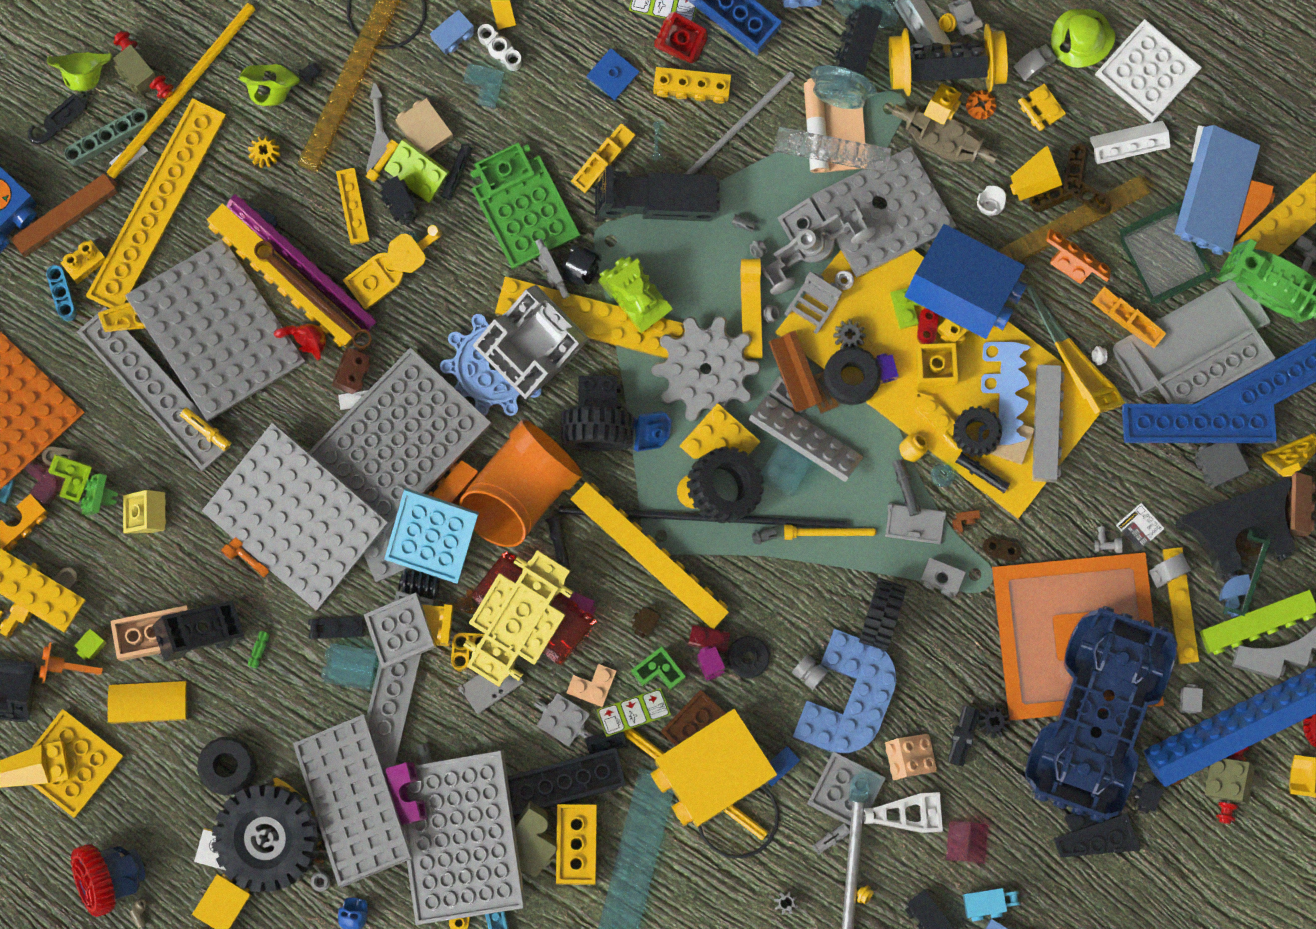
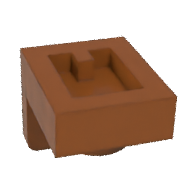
M979 510L955 514V518L952 519L953 529L957 530V534H962L963 532L962 522L965 525L976 524V520L980 519Z

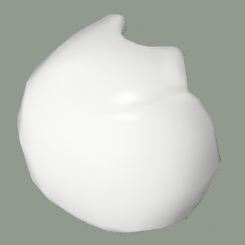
M987 186L982 193H979L977 207L988 216L998 215L1006 206L1007 195L998 186Z

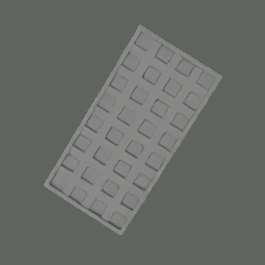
M364 714L293 743L338 887L342 888L412 859L381 760Z

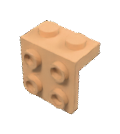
M928 734L897 738L885 742L893 781L936 772L937 767Z

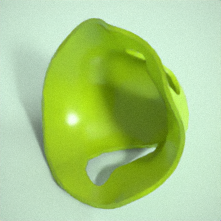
M1071 9L1066 11L1055 22L1051 35V47L1054 54L1063 63L1075 68L1086 67L1100 62L1108 55L1115 42V32L1108 20L1100 12L1091 9ZM1069 29L1071 49L1070 52L1066 53L1060 49V45L1065 41Z
M86 52L65 56H48L47 63L61 71L63 80L69 89L87 91L97 86L102 65L111 60L112 54L111 52L107 54Z
M278 64L250 65L238 77L240 81L246 83L250 99L260 106L282 104L291 88L300 82L299 77L292 71ZM265 72L275 73L276 82L272 80L262 81ZM259 85L268 86L271 88L270 92L266 95H260L258 92Z

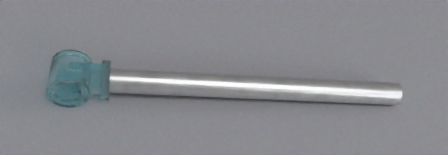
M863 774L853 775L849 782V802H852L842 929H854L864 803H868L870 780ZM858 778H862L865 781L862 789L855 787V781Z

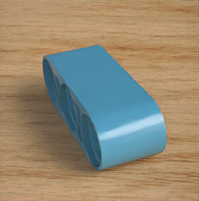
M53 265L47 269L46 275L57 313L64 321H72L77 315V310L67 276L60 266ZM55 272H61L58 279H52ZM60 290H66V294L63 297H57ZM66 307H70L71 312L68 315H63V310Z

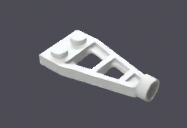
M940 792L920 793L879 807L864 808L863 823H876L920 833L942 832ZM915 804L920 806V822L906 819L905 809L908 806ZM892 808H899L900 820H888L886 811Z

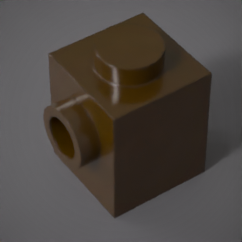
M643 606L640 613H635L631 620L633 624L632 629L635 630L634 634L641 638L645 636L649 638L660 619V615Z

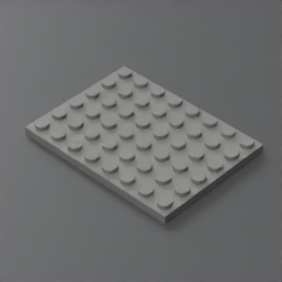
M222 239L125 295L207 422L305 364V360L288 335L283 338L274 336V331L283 327L229 246Z
M409 348L322 437L309 453L389 521L382 531L385 535L394 526L404 489L408 488L425 494L481 437L492 423L413 349Z
M274 422L270 424L202 510L203 513L233 539L235 537L243 543L242 546L316 611L325 603L389 523L386 518Z
M504 751L416 765L415 768L419 781L410 784L407 789V795L411 801L424 800L428 819L402 826L412 855V859L407 860L416 925L526 908Z

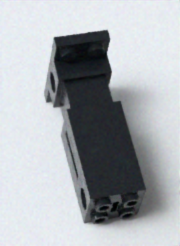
M606 166L595 184V222H603L605 217L620 218L623 213L643 214V219L710 222L720 208V202L717 200L720 183L717 181V175L648 173L646 177H626V172L614 171V166Z

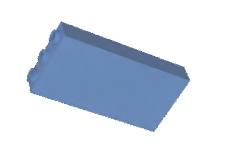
M1215 125L1203 128L1174 234L1181 236L1180 239L1184 241L1195 242L1196 246L1200 248H1209L1212 250V253L1217 255L1231 252L1260 145Z

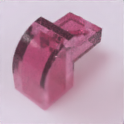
M28 463L24 470L38 480L29 493L48 507L57 496L59 490L58 479L56 475L50 474L48 470L43 474L45 470L37 464L33 467Z

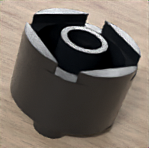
M574 244L570 250L571 255L568 261L565 260L561 266V271H564L563 278L585 289V284L590 285L599 269L596 264L597 261L601 262L602 255L583 245Z

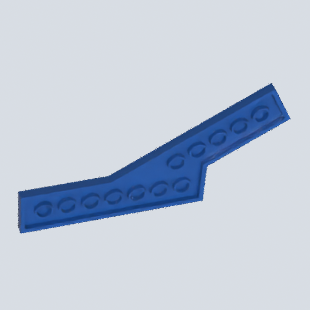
M1316 338L1196 404H1123L1124 443H1275L1277 437L1274 405L1316 383Z

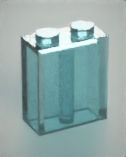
M331 643L330 648H326L325 659L328 660L326 667L323 666L321 678H324L323 681L326 684L371 691L378 655L376 651Z

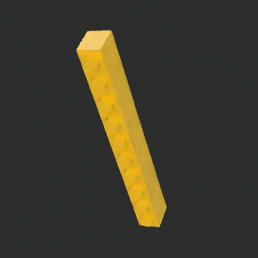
M223 203L207 219L209 223L208 228L214 234H221L223 236L222 240L229 247L233 245L237 249L236 253L243 260L247 258L251 262L249 265L256 272L260 270L265 274L263 278L268 283H275L279 287L277 289L279 293L284 297L288 295L292 299L291 303L298 310L302 308L306 312L304 315L310 321L318 322L320 324L319 327L326 335L330 333L334 337L332 340L339 347L343 345L347 349L353 343L352 337L314 306L268 261L263 262L256 257L254 253L255 245L260 241H264ZM263 245L259 247L257 253L260 257H267L271 253V248ZM275 251V254H276L278 257H280V258H281L283 261H285L289 266H291L284 258H282V257ZM346 316L358 329H361L348 316Z
M585 482L572 496L571 501L711 629H715L729 613L726 610L728 606L722 600L717 602L712 597L714 593L706 586L703 589L698 584L700 582L699 579L692 573L690 575L683 571L685 567L678 560L673 562L669 558L671 554L665 548L660 550L655 545L657 541L649 534L646 537L641 532L643 530L642 527L635 521L633 523L626 519L628 515L621 508L616 510L612 506L614 502L608 496L603 498L598 493L600 489L593 483L589 485Z

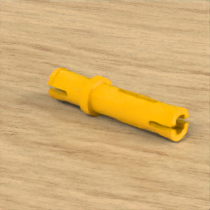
M188 407L181 412L180 416L206 436L207 441L213 442L223 451L230 447L231 442L221 435L217 428L211 427Z

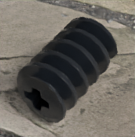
M405 568L400 577L398 591H400L401 587L403 588V593H407L409 589L411 594L418 591L420 597L425 592L426 598L433 594V599L436 600L440 581L435 576L431 580L429 574L423 578L422 572L415 576V570H412L411 574L408 575L407 568Z

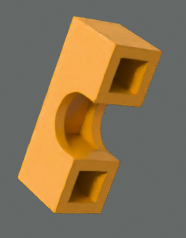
M31 494L16 506L22 514V520L17 526L10 527L0 520V548L4 551L13 550L18 545V540L22 537H27L36 524L40 525L47 519L46 515L49 513Z

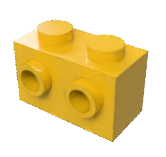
M941 83L931 98L924 115L944 125L947 119L951 120L955 112H957L961 104L959 98L962 93L953 87Z

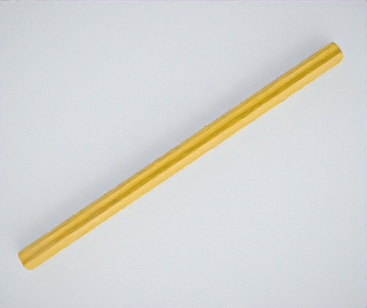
M631 728L623 731L626 738L654 759L664 754L663 751ZM734 805L724 810L726 814L759 839L763 840L768 834L767 830Z

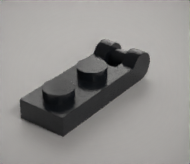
M362 617L308 620V626H310L309 639L311 640L363 637ZM318 626H324V632L319 633Z

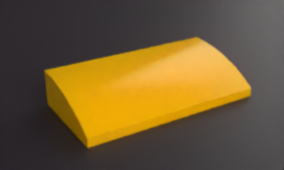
M187 681L109 685L108 687L109 724L188 720Z

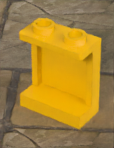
M224 873L222 876L217 874L192 915L214 929H230L248 899L252 897L248 893L250 889L236 886L232 883L233 880H230Z

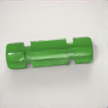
M265 631L259 632L258 641L256 640L251 653L252 658H249L248 661L249 667L258 668L259 659L262 658L267 645L265 643L266 641L268 642L270 637L269 633Z

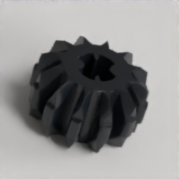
M996 705L992 707V712L989 707H986L985 711L987 714L984 712L979 714L984 719L977 720V723L984 724L979 727V731L986 729L985 737L991 732L992 739H995L997 732L1001 738L1003 736L1002 731L1008 732L1009 730L1004 726L1011 724V721L1004 720L1009 717V714H1001L1004 708L997 712ZM996 718L998 720L996 723H999V725L991 726L989 719L993 720Z

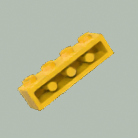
M656 67L653 90L654 94H657L658 97L665 98L669 95L676 96L677 99H687L688 97L694 98L696 101H706L707 99L713 100L715 103H724V101L728 102L731 75Z

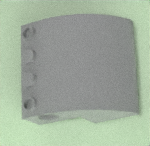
M535 285L526 289L505 315L494 319L472 346L524 399H527L550 381L574 357L589 337Z

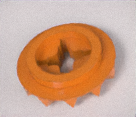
M984 90L974 91L967 98L966 109L975 119H987L995 112V97L990 92ZM978 98L979 100H981V102L988 101L984 105L985 109H982L981 106L976 107V105L978 104Z

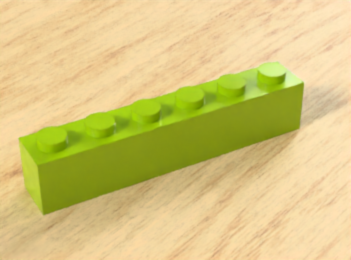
M1308 590L1209 627L1199 633L1207 653L1218 655L1225 652L1224 648L1232 646L1233 649L1243 645L1242 641L1249 639L1252 642L1260 639V634L1267 632L1268 635L1276 633L1281 626L1285 625L1286 628L1296 625L1297 620L1303 619L1305 622L1315 618L1316 603L1311 591Z

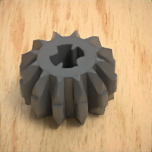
M848 319V325L841 321V327H835L838 333H834L833 337L837 338L835 341L836 345L842 343L840 349H844L845 346L859 347L858 344H864L862 339L866 338V334L861 333L864 330L863 326L857 328L858 321L852 325V320ZM848 332L854 335L852 339H848V336H846Z

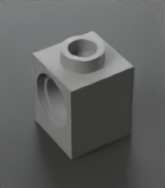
M1187 684L1186 687H1183L1180 693L1179 712L1201 713L1203 689L1193 684Z

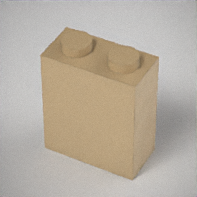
M427 98L423 101L418 100L413 104V108L408 111H402L398 114L397 119H395L408 141L428 156L453 140V134Z

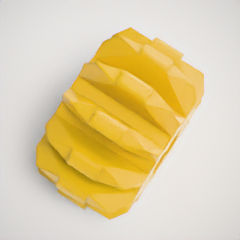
M259 136V142L252 140L251 143L254 147H248L249 152H251L248 156L250 159H253L254 165L259 163L260 168H263L264 164H266L270 168L271 161L275 164L277 163L274 157H280V153L277 152L280 147L275 145V139L269 141V136H266L262 140ZM263 149H264V151H266V149H267V152H268V153H267L266 155H265L264 153H263V155L261 154V151H262Z

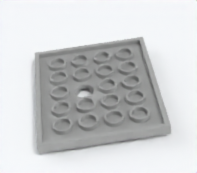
M912 147L902 150L811 196L824 221L835 214L843 219L856 211L854 207L857 206L866 218L864 222L867 227H876L873 237L861 244L851 243V239L854 237L851 230L835 239L856 278L934 240L943 224L954 229L957 227ZM875 197H883L887 202L886 208L882 210L875 208L872 204Z

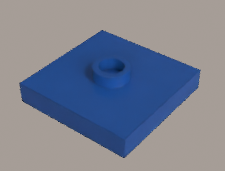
M610 48L587 74L586 78L616 101L637 77L639 71Z

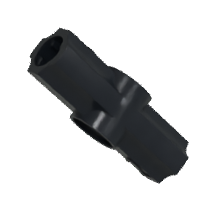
M963 706L959 723L956 725L951 741L953 743L948 756V763L963 767L968 748L971 747L974 738V728L980 710Z

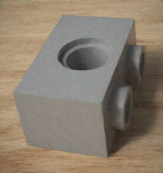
M929 558L920 582L928 589L934 590V588L942 590V594L952 597V595H957L966 572ZM944 574L947 577V582H938L937 576Z

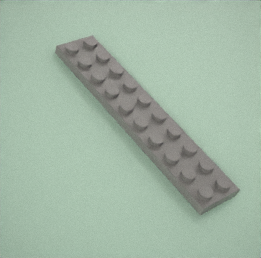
M97 313L77 331L81 338L202 472L226 452L213 442L207 441L206 436L180 416L181 412L188 407L213 427L127 330L104 332Z
M396 591L394 602L411 594ZM419 596L422 605H434L433 599ZM422 653L386 669L381 667L379 661L366 718L385 775L386 768L396 765Z

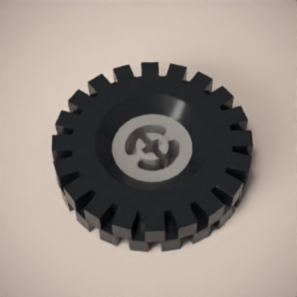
M257 785L235 793L236 796L229 798L223 804L225 808L219 810L215 818L218 823L213 826L212 836H216V842H212L213 852H218L219 857L216 858L219 867L226 869L224 874L230 880L235 879L237 881L236 885L244 889L251 888V891L254 892L277 891L299 882L304 878L303 875L308 873L314 866L312 863L313 859L318 858L320 851L317 848V843L321 842V832H317L316 826H319L317 816L313 817L311 814L313 808L308 802L304 803L302 801L303 796L296 791L291 792L289 791L290 788L282 785ZM263 824L272 825L276 830L271 831L272 828L261 830V826ZM266 834H269L268 838L270 839V841H267V837H265ZM264 844L263 847L274 846V850L267 852L261 849L259 845Z

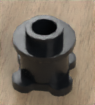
M308 62L309 65L303 70L299 69L298 72L309 86H312V81L318 76H322L320 74L322 69L317 63L314 62L312 64Z

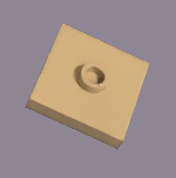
M1021 425L1016 432L1027 440L1010 445H997L994 452L991 451L990 454L1022 465L1035 428Z

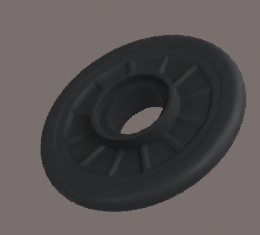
M753 636L738 638L731 644L727 653L729 667L736 675L743 678H754L761 675L768 667L770 660L769 650L765 643ZM746 652L753 653L754 660L752 662H745L743 654Z

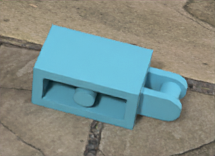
M1003 888L964 894L963 901L966 918H971L973 922L984 920L983 916L991 915V918L1003 917L1002 913L1007 912L1006 907L1021 905L1017 897L1019 892L1004 893ZM1005 896L1010 897V903H1005Z

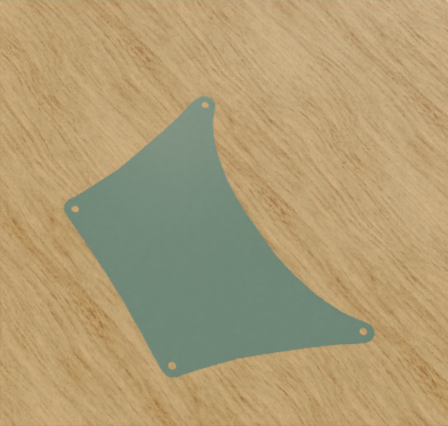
M894 91L880 92L862 102L867 168L884 159L886 149L902 119L894 115L886 114L883 111L884 104L889 102L894 104V106L898 104L907 109L905 99ZM805 136L758 162L718 181L720 189L719 193H717V200L720 202V208L710 222L643 219V214H633L602 224L594 234L595 252L602 255L601 262L597 261L599 272L601 274L607 268L612 270L616 267L614 263L622 257L626 259L630 256L633 261L638 258L644 268L643 273L649 275L650 283L655 284L656 289L673 309L662 318L683 323L685 318L692 316L696 318L701 328L707 329L711 327L716 316H723L727 320V335L736 337L742 333L741 259L756 258L750 252V244H753V240L762 241L767 250V253L761 257V265L767 267L778 260L773 253L791 242L777 217L807 198L812 200V194L864 169L825 173L810 172L808 136ZM740 213L742 217L757 221L752 233L737 226L734 228V225L731 223L735 214L739 215ZM802 219L799 222L800 229H804L808 225L806 219ZM608 235H614L617 238L615 246L609 247L605 244V238ZM836 242L832 254L826 260L820 263H807L801 260L785 270L784 273L787 278L795 277V283L788 291L782 294L773 295L770 293L773 285L761 270L762 358L747 359L759 362L761 370L756 375H748L744 380L745 387L752 392L751 401L742 403L737 399H732L727 404L729 413L761 441L747 457H752L756 461L754 463L755 466H759L761 469L759 474L764 479V483L761 484L764 487V492L760 495L762 499L756 505V509L746 516L847 521V528H874L877 533L874 536H796L792 540H784V525L728 522L723 524L708 521L641 518L642 533L646 537L649 534L655 539L657 531H665L667 533L666 541L662 543L657 541L655 545L660 550L665 548L671 555L767 556L873 572L915 581L921 580L929 558H932L966 572L959 592L980 593L986 590L993 581L990 564L955 533L946 519L943 523L941 545L885 537L888 504L893 503L907 506L900 485L896 482L897 476L892 465L893 461L904 459L899 450V445L903 441L900 429L866 402L857 405H847L832 398L824 384V370L806 357L823 402L803 410L801 414L794 410L792 411L863 456V459L848 480L844 482L749 421L750 416L766 395L789 408L767 393L774 380L779 376L782 377L769 341L780 337L775 332L788 317L785 315V312L805 283L809 272L813 274L816 272L821 275L841 249ZM604 290L606 303L619 306L614 298L611 299ZM767 305L776 306L779 310V319L774 323H767L763 318V310L766 309ZM616 346L627 412H630L633 417L638 418L639 414L663 411L672 420L669 439L661 448L635 451L636 430L634 429L632 451L639 509L643 511L699 513L700 510L698 508L685 507L677 497L679 482L689 474V471L692 470V465L698 461V459H693L679 445L711 409H703L696 421L687 420L685 417L686 404L683 401L677 400L669 405L662 402L661 395L667 390L669 382L665 377L654 376L651 371L653 364L664 362L667 359ZM704 363L701 365L700 370L703 374L711 372L710 364ZM904 459L906 470L911 476L910 481L919 508L938 510L923 485L913 462ZM716 469L713 474V486L716 492L725 500L735 501L738 495V485L735 478L725 470ZM796 526V528H827V527ZM772 527L775 528L777 539L761 542V545L754 544L752 533L755 530L761 531ZM973 568H977L981 572V578L977 581H973L969 577V571ZM939 574L937 580L940 583H946L947 577L944 574Z

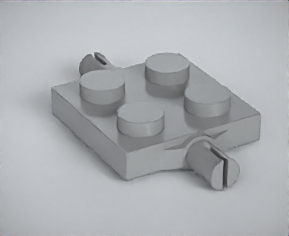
M542 238L536 240L535 243L540 251V256H538L539 264L543 271L547 270V280L551 288L555 287L556 290H559L563 299L570 297L566 284L563 283V279L548 248L545 246Z
M558 693L548 705L537 699V703L534 706L543 711L542 718L536 725L568 747L579 735L583 738L593 736V734L584 729L585 722L590 714Z

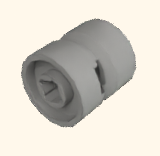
M807 654L796 666L792 674L798 679L804 678V684L811 690H814L828 673V670L821 664L816 666L814 658Z

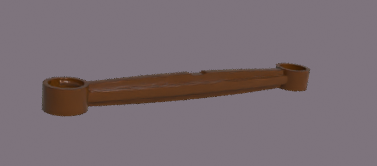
M260 241L255 245L254 253L260 261H268L304 297L348 333L358 349L365 350L371 346L372 336L369 331L358 329L321 292L278 257L271 243ZM267 245L271 248L270 255L264 258L260 257L257 253L259 247ZM358 334H368L369 342L363 346L356 343Z

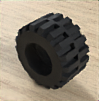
M972 406L969 407V410L965 409L961 415H958L954 424V441L957 443L958 449L961 448L964 454L968 453L971 457H974V455L982 457V455L987 456L991 451L994 452L1002 436L1001 421L996 417V413L994 411L990 412V409L987 407L983 409L982 406H978V408ZM974 422L983 423L989 429V436L983 441H973L966 434L967 427Z

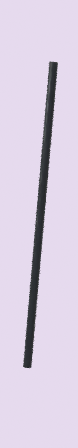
M559 506L558 514L586 515L579 507ZM623 510L629 518L712 522L707 519V515L703 517L699 513ZM744 516L735 522H731L847 528V521Z

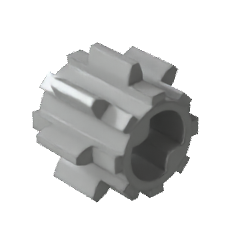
M790 891L786 896L780 892L781 898L774 899L778 903L775 910L781 909L782 915H784L785 911L792 914V907L798 908L794 904L797 897L791 898ZM788 898L791 901V906L784 909L780 902Z

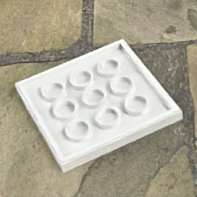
M1144 19L1095 75L1153 123L1202 67Z

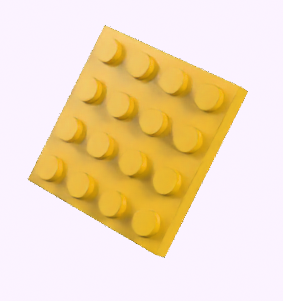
M62 709L32 748L64 741L71 779L53 784L33 786L73 818H76L124 756Z

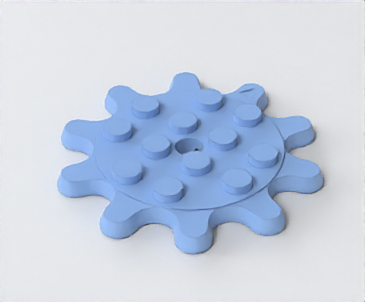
M475 314L471 320L473 325L471 334L466 336L458 332L449 334L448 341L456 348L457 353L453 359L443 360L440 363V370L445 374H454L457 377V384L453 388L463 397H472L475 400V408L483 416L487 415L489 408L494 404L501 405L505 414L513 416L518 412L516 400L521 394L497 370H491L489 367L490 363L472 346L489 326L482 314ZM541 388L530 397H539Z

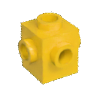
M948 319L937 329V332L941 335L940 339L944 343L961 345L967 338L965 335L968 330Z

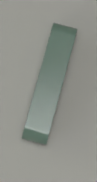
M142 108L134 109L69 145L64 151L65 158L70 165L79 166L139 133L150 120L147 112ZM138 116H145L142 122L136 121ZM122 125H128L126 131H120ZM106 134H112L111 139L107 141L103 140V137ZM95 143L93 149H86L88 144ZM72 153H79L77 158L70 159Z

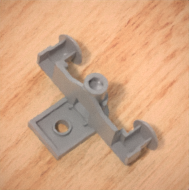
M807 198L777 217L791 242L773 253L778 260L767 267L761 265V270L765 277L773 285L770 293L778 295L788 291L794 285L795 277L787 278L784 271L801 260L807 263H820L826 260L834 250L835 239L851 230L854 234L851 243L861 244L873 237L876 227H867L864 222L866 218L857 206L854 207L856 211L843 219L835 214L826 221H823L812 200ZM802 219L808 221V225L804 229L799 228V222Z

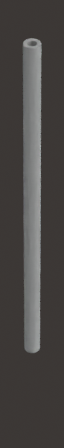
M791 71L788 72L684 174H695L774 98L795 75Z

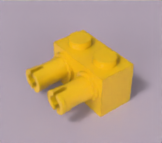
M89 240L88 242H82L74 253H68L64 256L61 264L78 284L101 267L106 258L95 244Z

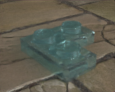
M470 63L467 64L463 82L481 87L477 105L496 109L505 72Z

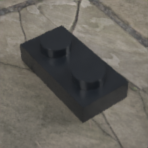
M623 731L607 737L605 733L585 738L589 755L613 748L627 747Z

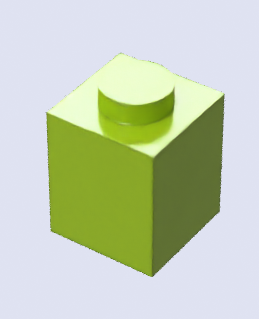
M89 629L75 644V647L78 649L76 653L84 660L89 658L92 661L107 643Z

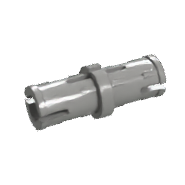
M843 823L831 833L827 832L826 836L812 844V847L820 855V853L832 845L836 846L838 841L850 834V830ZM839 834L837 837H835L834 839H832V840L829 841L828 843L824 844L826 841H828L829 839H831V838L834 837L835 835Z

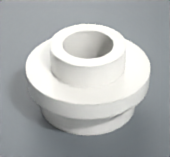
M840 271L837 273L835 284L841 290H847L852 287L854 278L850 272ZM846 278L848 282L843 284L840 280Z
M1096 346L1092 351V360L1096 365H1102V363L1107 361V351L1101 346Z

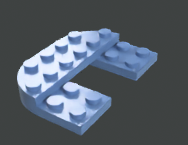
M834 629L821 665L856 679L843 714L806 701L793 738L837 754H850L866 747L878 733L895 689L896 672L889 655L882 649L860 643V638Z

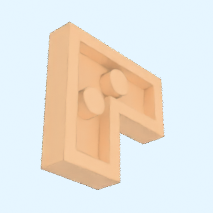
M598 664L592 682L573 675L566 694L603 708L617 671Z

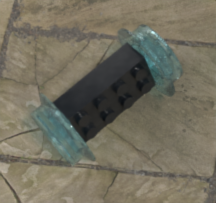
M833 0L834 8L846 17L845 25L847 27L840 36L842 43L836 50L834 56L836 58L835 64L832 66H817L810 72V77L815 83L813 92L819 99L839 108L859 109L864 106L866 99L876 94L875 85L863 75L878 27H891L898 22L899 16L894 10L895 0Z

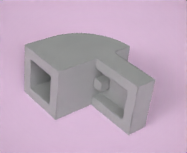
M956 0L948 4L951 14L956 18V27L962 36L974 33L983 26L981 19L974 13L971 1Z

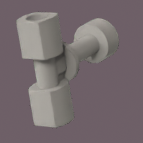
M1301 235L1294 247L1304 252L1305 260L1301 269L1307 272L1311 263L1316 262V246L1312 245L1313 241Z

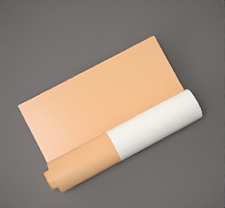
M817 78L808 79L804 83L810 172L825 173L866 169L867 156L861 81L851 90H848L833 83L823 84Z

